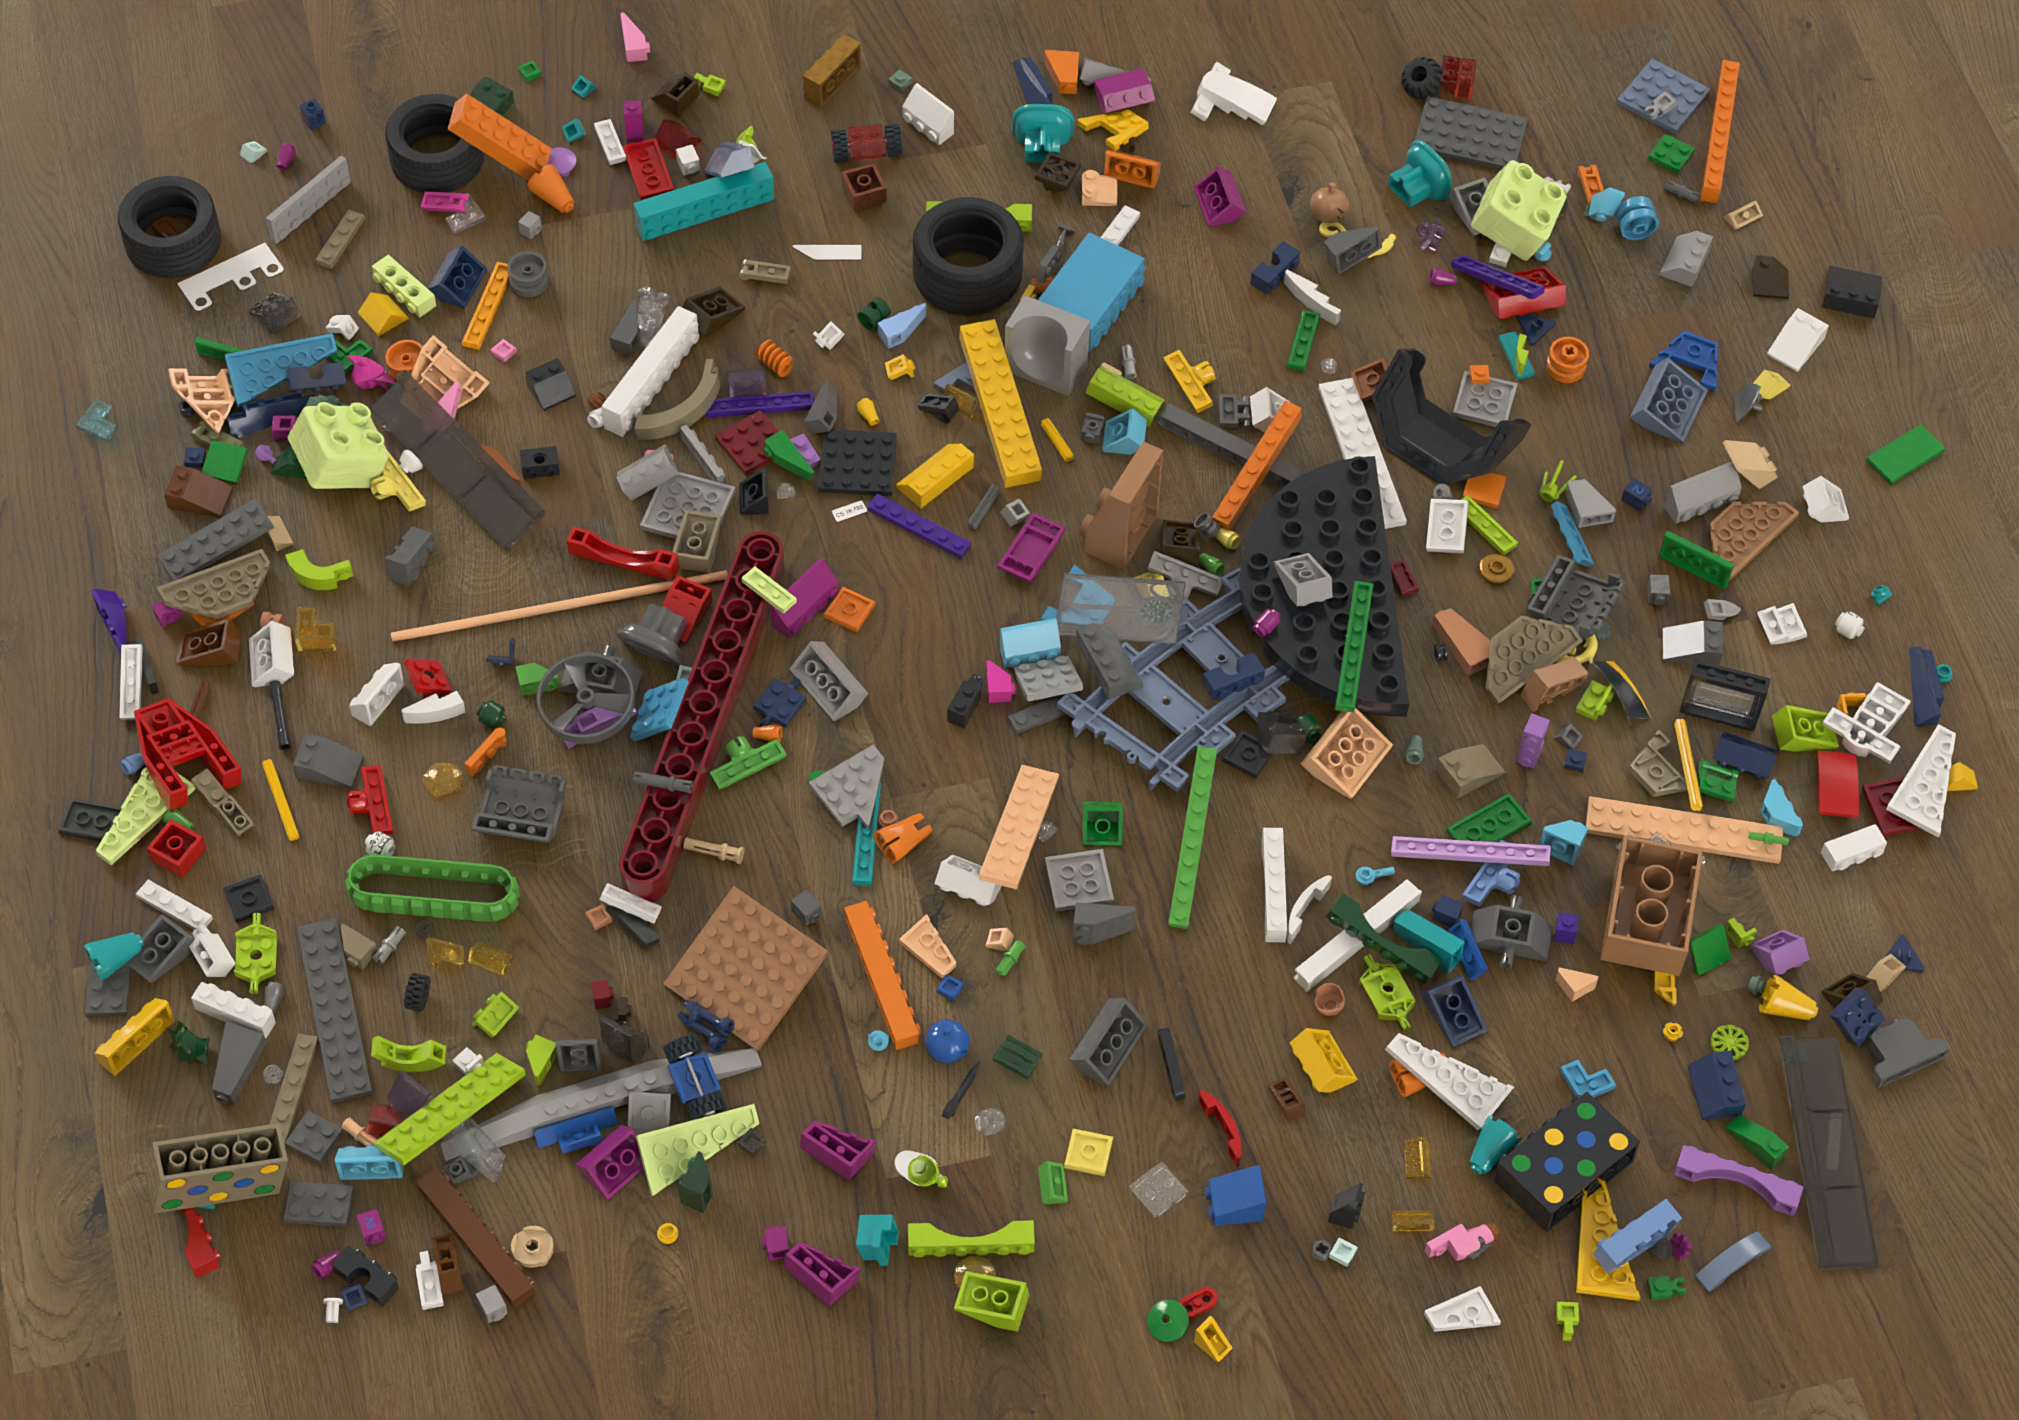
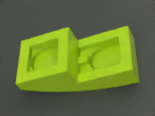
M1523 334L1519 335L1515 353V365L1518 375H1522L1529 351L1524 350L1527 336Z

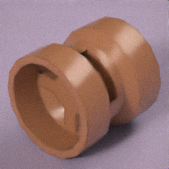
M264 611L260 620V629L271 621L284 625V615L278 613L272 615L270 612Z

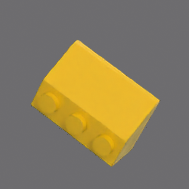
M1306 1028L1290 1042L1293 1053L1301 1061L1303 1070L1309 1075L1313 1087L1318 1092L1331 1093L1358 1080L1328 1030Z

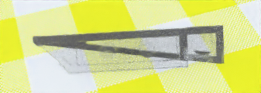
M471 1117L441 1138L492 1182L498 1180L505 1155Z

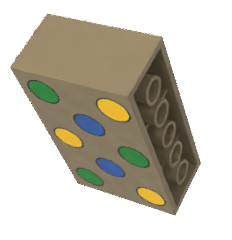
M276 1123L152 1142L146 1179L154 1214L279 1194L288 1162L280 1124Z

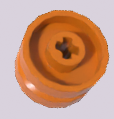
M1562 337L1555 340L1550 347L1546 363L1549 375L1554 380L1562 383H1573L1580 380L1586 371L1589 358V350L1586 344L1574 337Z
M414 340L398 341L391 345L386 352L385 358L391 379L400 386H407L423 347Z

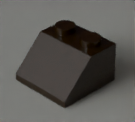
M1855 973L1847 975L1821 991L1822 995L1834 1009L1855 987L1866 990L1873 1000L1872 1006L1876 1007L1879 1003L1883 1002L1877 981Z

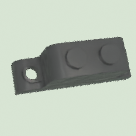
M1895 1019L1884 1028L1878 1027L1871 1033L1872 1036L1868 1043V1050L1878 1063L1873 1067L1872 1082L1877 1089L1944 1059L1950 1048L1940 1038L1926 1040L1911 1019Z

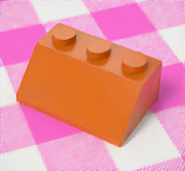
M1107 150L1104 176L1117 177V180L1154 189L1160 175L1161 162L1120 151Z

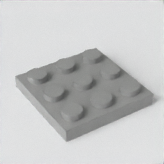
M1465 371L1452 416L1496 427L1500 421L1508 420L1518 383L1490 377L1489 384H1471L1470 372Z
M1058 656L1054 659L1039 660L1035 663H1024L1013 667L1014 675L1027 702L1083 690V683L1069 656Z
M1103 849L1045 857V866L1055 912L1075 909L1076 902L1104 905L1114 903Z

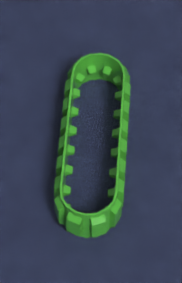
M367 855L351 865L347 871L348 878L345 880L349 899L354 900L355 906L363 910L381 913L410 914L483 922L499 921L513 913L518 906L517 898L520 897L516 877H512L509 870L490 864L388 855ZM370 874H390L499 884L505 886L506 893L508 894L497 902L481 903L368 893L360 891L358 882Z

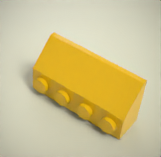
M947 444L897 483L895 487L917 506L923 508L974 468V454L962 444Z
M157 998L146 1003L136 1016H132L125 1026L115 1031L106 1043L101 1044L94 1054L98 1063L113 1076L122 1071L156 1040L166 1028H169L175 1022L169 1003L166 1000Z

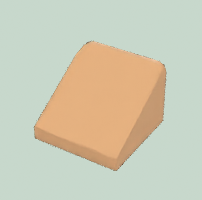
M1008 928L990 929L986 947L1008 952L1014 935Z

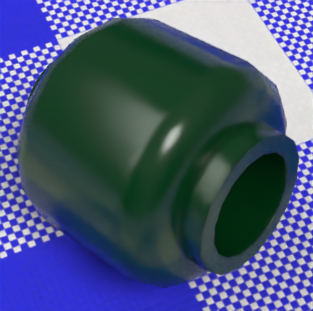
M492 700L483 702L476 714L479 716L478 721L492 729L497 727V725L502 726L507 717L504 715L505 708Z
M1305 714L1296 718L1293 730L1303 742H1315L1321 736L1322 726L1313 715Z

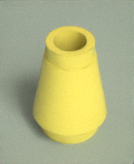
M1221 527L1214 536L1227 549L1232 550L1236 549L1241 541L1238 533Z

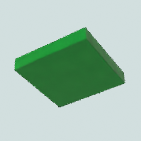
M212 440L202 473L218 480L238 484L248 449Z
M1721 923L1690 938V955L1694 972L1698 976L1731 959L1724 925Z

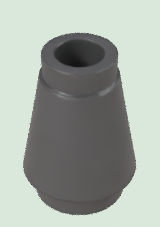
M269 982L265 987L264 1006L269 1007L274 1014L285 991L282 984Z

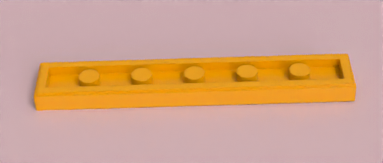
M496 263L463 338V347L480 350L509 283L508 264Z

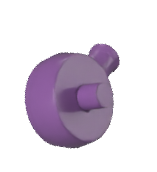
M260 445L256 448L255 454L260 461H270L274 464L276 459L272 457L273 452L269 446Z

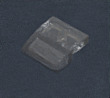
M1163 1162L1147 1171L1129 1186L1156 1219L1171 1205L1175 1206L1189 1193Z

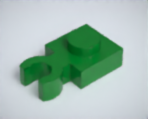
M1669 1276L1649 1277L1647 1284L1650 1299H1671L1673 1293L1684 1295L1686 1288H1679L1677 1284H1683L1684 1278L1678 1277L1674 1281H1670Z

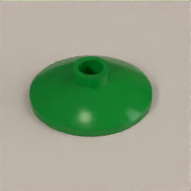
M1162 1300L1156 1303L1151 1308L1147 1318L1150 1333L1156 1339L1163 1342H1173L1181 1338L1189 1325V1316L1185 1307L1175 1300ZM1165 1316H1169L1170 1320L1167 1323L1163 1322V1318Z

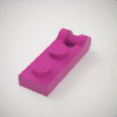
M425 192L420 208L424 211L464 214L466 209L465 203L468 202L469 196L463 193Z

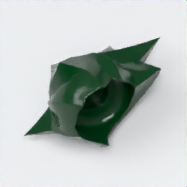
M179 1020L176 1031L166 1028L173 1040L170 1048L177 1051L180 1062L187 1060L190 1064L197 1058L208 1066L207 1050L210 1042L209 1035L202 1039L193 1034Z

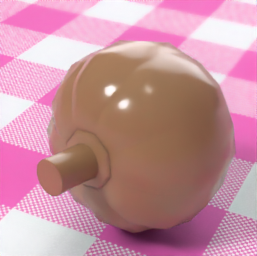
M1331 182L1329 187H1322L1312 194L1310 209L1314 217L1319 221L1335 223L1347 214L1349 202L1345 193L1342 190H1338L1336 184Z

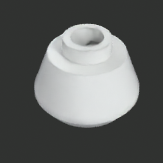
M410 450L403 451L399 459L401 462L399 466L406 473L409 471L414 473L421 470L423 467L421 461Z

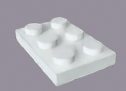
M1431 499L1426 544L1427 552L1464 553L1468 500Z

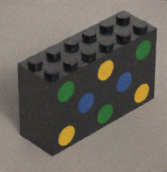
M1586 1091L1583 1095H1577L1567 1108L1565 1106L1562 1107L1553 1119H1547L1538 1131H1532L1528 1135L1527 1140L1523 1143H1517L1511 1153L1502 1155L1497 1162L1498 1167L1495 1171L1494 1182L1542 1229L1548 1232L1581 1205L1585 1194L1582 1191L1583 1189L1587 1192L1588 1198L1602 1187L1597 1178L1602 1181L1605 1180L1607 1184L1634 1162L1640 1141Z

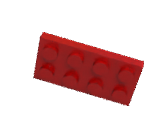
M656 138L622 145L640 201L674 190Z

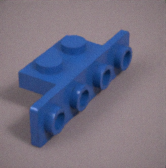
M613 1106L535 1129L534 1134L537 1146L541 1148L558 1142L564 1154L586 1146L595 1145L602 1142L599 1130L616 1125L617 1119Z

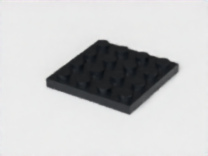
M831 429L830 432H824L818 492L892 496L897 433Z

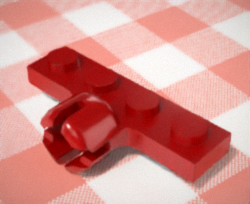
M381 765L361 767L364 789L347 793L346 805L349 807L347 810L350 814H368L372 834L375 832H382L386 835L393 834Z

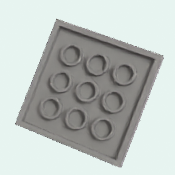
M679 472L676 476L657 486L640 524V530L676 539L685 510L722 515V523L736 489L734 486Z

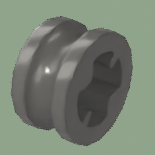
M1325 1240L1316 1241L1312 1248V1256L1318 1261H1325L1329 1258L1331 1245ZM1322 1247L1325 1250V1254H1321L1318 1248Z

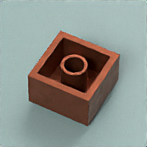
M875 163L842 172V187L853 211L887 202V189Z

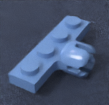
M1485 862L1462 894V899L1480 907L1493 889L1513 894L1515 892L1513 889H1517L1520 883V874L1508 869L1509 864Z

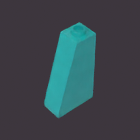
M1408 909L1402 914H1397L1394 918L1392 931L1414 949L1426 948L1441 958L1442 961L1438 968L1446 974L1460 962L1465 944L1464 941Z

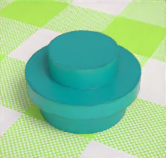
M1941 664L1936 667L1940 682L1945 683L1951 680L1953 674L1948 665Z

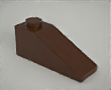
M453 1233L432 1237L442 1294L463 1290Z

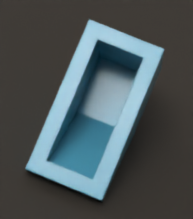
M1608 188L1592 196L1589 216L1601 222L1613 217L1625 196V192Z

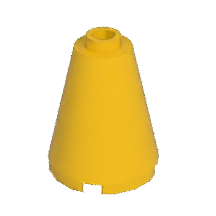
M1773 975L1774 979L1770 978L1761 995L1764 1002L1763 1004L1759 1003L1760 1012L1802 1020L1815 1018L1818 1007H1816L1814 1000L1777 975Z

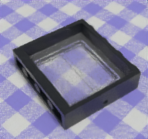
M1695 659L1679 713L1755 731L1771 678Z

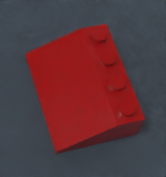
M1546 266L1511 273L1544 286V293L1533 300L1500 288L1492 283H1487L1484 280H1479L1493 313L1499 319H1508L1510 316L1515 315L1523 316L1529 312H1542L1544 309H1556L1566 305V285Z

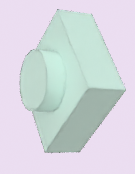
M1338 1238L1330 1252L1329 1258L1348 1267L1358 1247Z

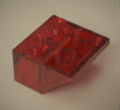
M1443 55L1440 84L1454 97L1472 99L1477 60Z

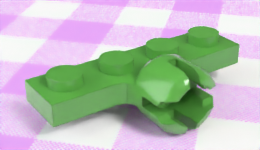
M743 736L736 737L737 742L734 739L726 744L725 750L731 761L709 772V776L717 790L720 791L786 758L787 754L778 739L757 749L751 748Z

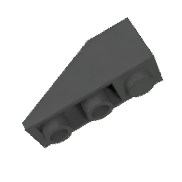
M633 299L631 304L626 306L625 314L622 318H619L615 331H612L609 337L611 349L628 355H632L639 343L636 299Z
M824 381L804 420V423L814 434L830 432L837 419V392L828 381Z

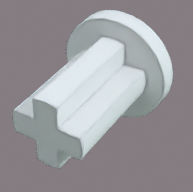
M325 1298L323 1303L327 1304L326 1322L338 1323L339 1305L343 1304V1300L340 1298Z

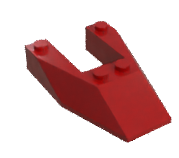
M168 698L134 711L143 761L160 798L169 811L188 804V788L174 770L173 766L200 757L224 790L241 784V767L217 733L173 700Z

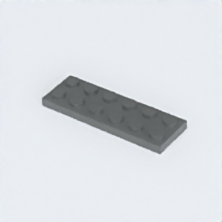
M255 498L157 556L173 581L203 570L273 529L274 526Z

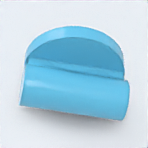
M1545 242L1533 254L1534 257L1539 261L1549 260L1551 257L1549 249L1551 244Z
M879 1030L868 1034V1044L873 1050L880 1051L887 1047L889 1034Z

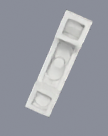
M1325 876L1311 884L1296 901L1289 919L1287 943L1291 944L1301 930L1302 920L1299 918L1311 900L1316 898L1321 901L1329 890L1332 881L1331 876Z

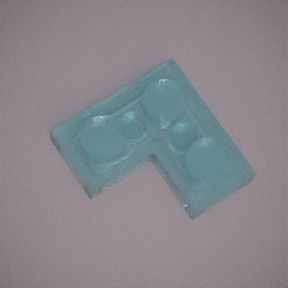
M95 399L75 424L76 428L108 442L118 430L116 424L105 420L113 410L112 405Z

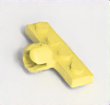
M388 452L389 458L381 473L382 476L371 480L370 488L373 495H377L375 498L382 500L396 495L409 512L425 506L426 500Z

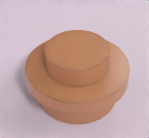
M886 810L879 816V824L882 828L898 822V816L891 810Z

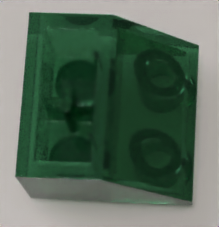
M698 1151L696 1156L691 1157L689 1160L688 1170L680 1176L678 1186L681 1203L703 1213L713 1194L708 1168L702 1152Z

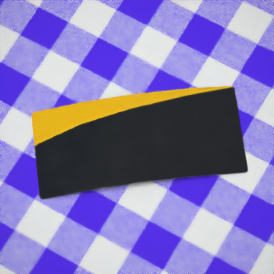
M1592 661L1614 687L1629 718H1651L1637 689L1614 661Z

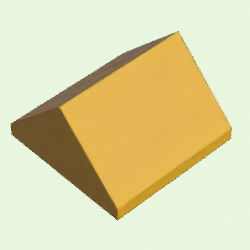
M370 292L358 311V315L378 337L408 320L406 314L388 295Z

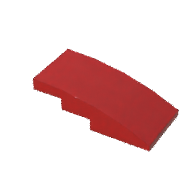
M1817 750L1816 795L1819 814L1858 818L1859 788L1856 754Z

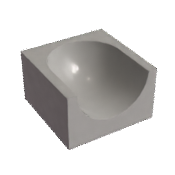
M1024 295L1005 325V353L1012 374L1070 396L1088 365L1090 320Z

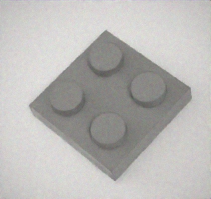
M630 1092L628 1127L632 1128L636 1134H644L670 1127L671 1094Z

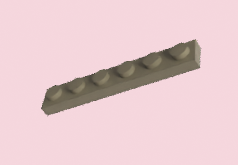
M298 1033L271 1117L270 1124H280L285 1148V1142L289 1138L319 1041L317 1036Z

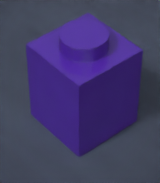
M1559 912L1555 924L1554 941L1574 944L1579 915Z

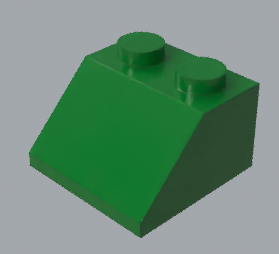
M1083 801V845H1122V802Z

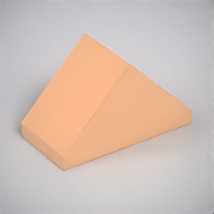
M1559 968L1555 981L1573 1002L1595 989L1598 976Z

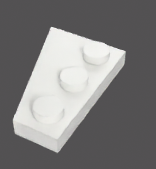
M1481 1286L1429 1308L1424 1312L1434 1332L1495 1326L1501 1323Z

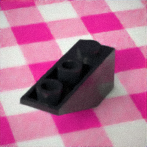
M1362 1183L1334 1196L1328 1219L1329 1223L1352 1229L1354 1222L1358 1223L1365 1192H1362Z

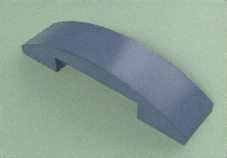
M1757 1231L1717 1256L1699 1271L1695 1278L1709 1293L1722 1284L1725 1278L1752 1259L1756 1260L1770 1250L1771 1246Z

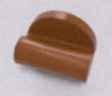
M600 392L592 393L588 398V402L596 409H599L607 397Z

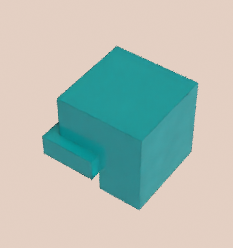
M893 1215L859 1216L856 1246L863 1260H877L880 1266H888L889 1245H897L899 1229Z

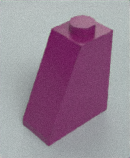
M641 100L623 101L626 141H644Z

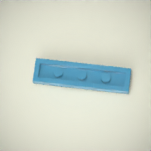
M1555 501L1551 505L1554 511L1553 516L1559 522V529L1567 539L1566 544L1574 554L1573 559L1578 565L1589 568L1594 563L1567 506Z

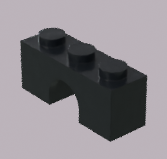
M347 1246L332 1263L334 1273L350 1285L360 1276L369 1277L370 1281L364 1287L366 1296L381 1307H384L399 1289L397 1277L392 1272L388 1271L386 1273L375 1260L369 1261L365 1258L364 1253L357 1248L354 1250Z

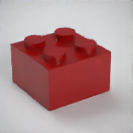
M173 820L166 824L147 847L152 862L181 878L185 876L206 850L202 836Z

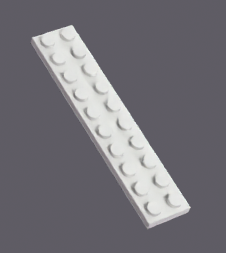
M1353 378L1319 384L1318 390L1344 460L1356 456H1375L1385 529L1406 525V517Z

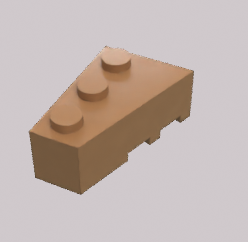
M1575 657L1568 660L1564 659L1556 664H1549L1541 669L1537 668L1530 674L1531 677L1520 697L1532 712H1535L1540 704L1544 702L1549 704L1553 701L1551 698L1558 694L1564 696L1580 687L1589 673Z

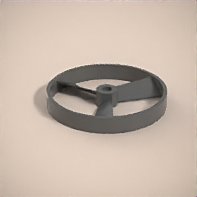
M583 653L560 660L545 673L538 687L537 705L543 723L554 735L568 742L590 744L612 737L627 724L634 710L635 694L629 674L618 662L604 655ZM583 663H599L615 669L626 679L631 694L594 693L593 690L587 687ZM566 668L578 689V703L551 723L542 711V695L549 681ZM595 706L623 714L614 725L598 733L578 735L563 731L580 708L590 709Z

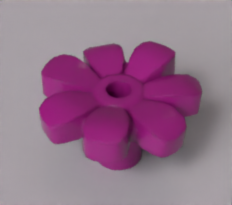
M1674 1233L1673 1239H1670V1246L1673 1247L1669 1249L1671 1255H1675L1676 1259L1681 1260L1689 1255L1688 1250L1692 1249V1243L1686 1242V1234Z

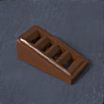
M1287 1077L1268 1084L1287 1121L1296 1119L1306 1113L1304 1102ZM1286 1086V1089H1283L1279 1092L1277 1091L1278 1089H1281Z

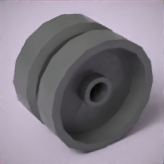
M532 251L521 252L514 255L508 262L509 284L515 294L522 297H535L546 290L548 286L547 264L540 254Z

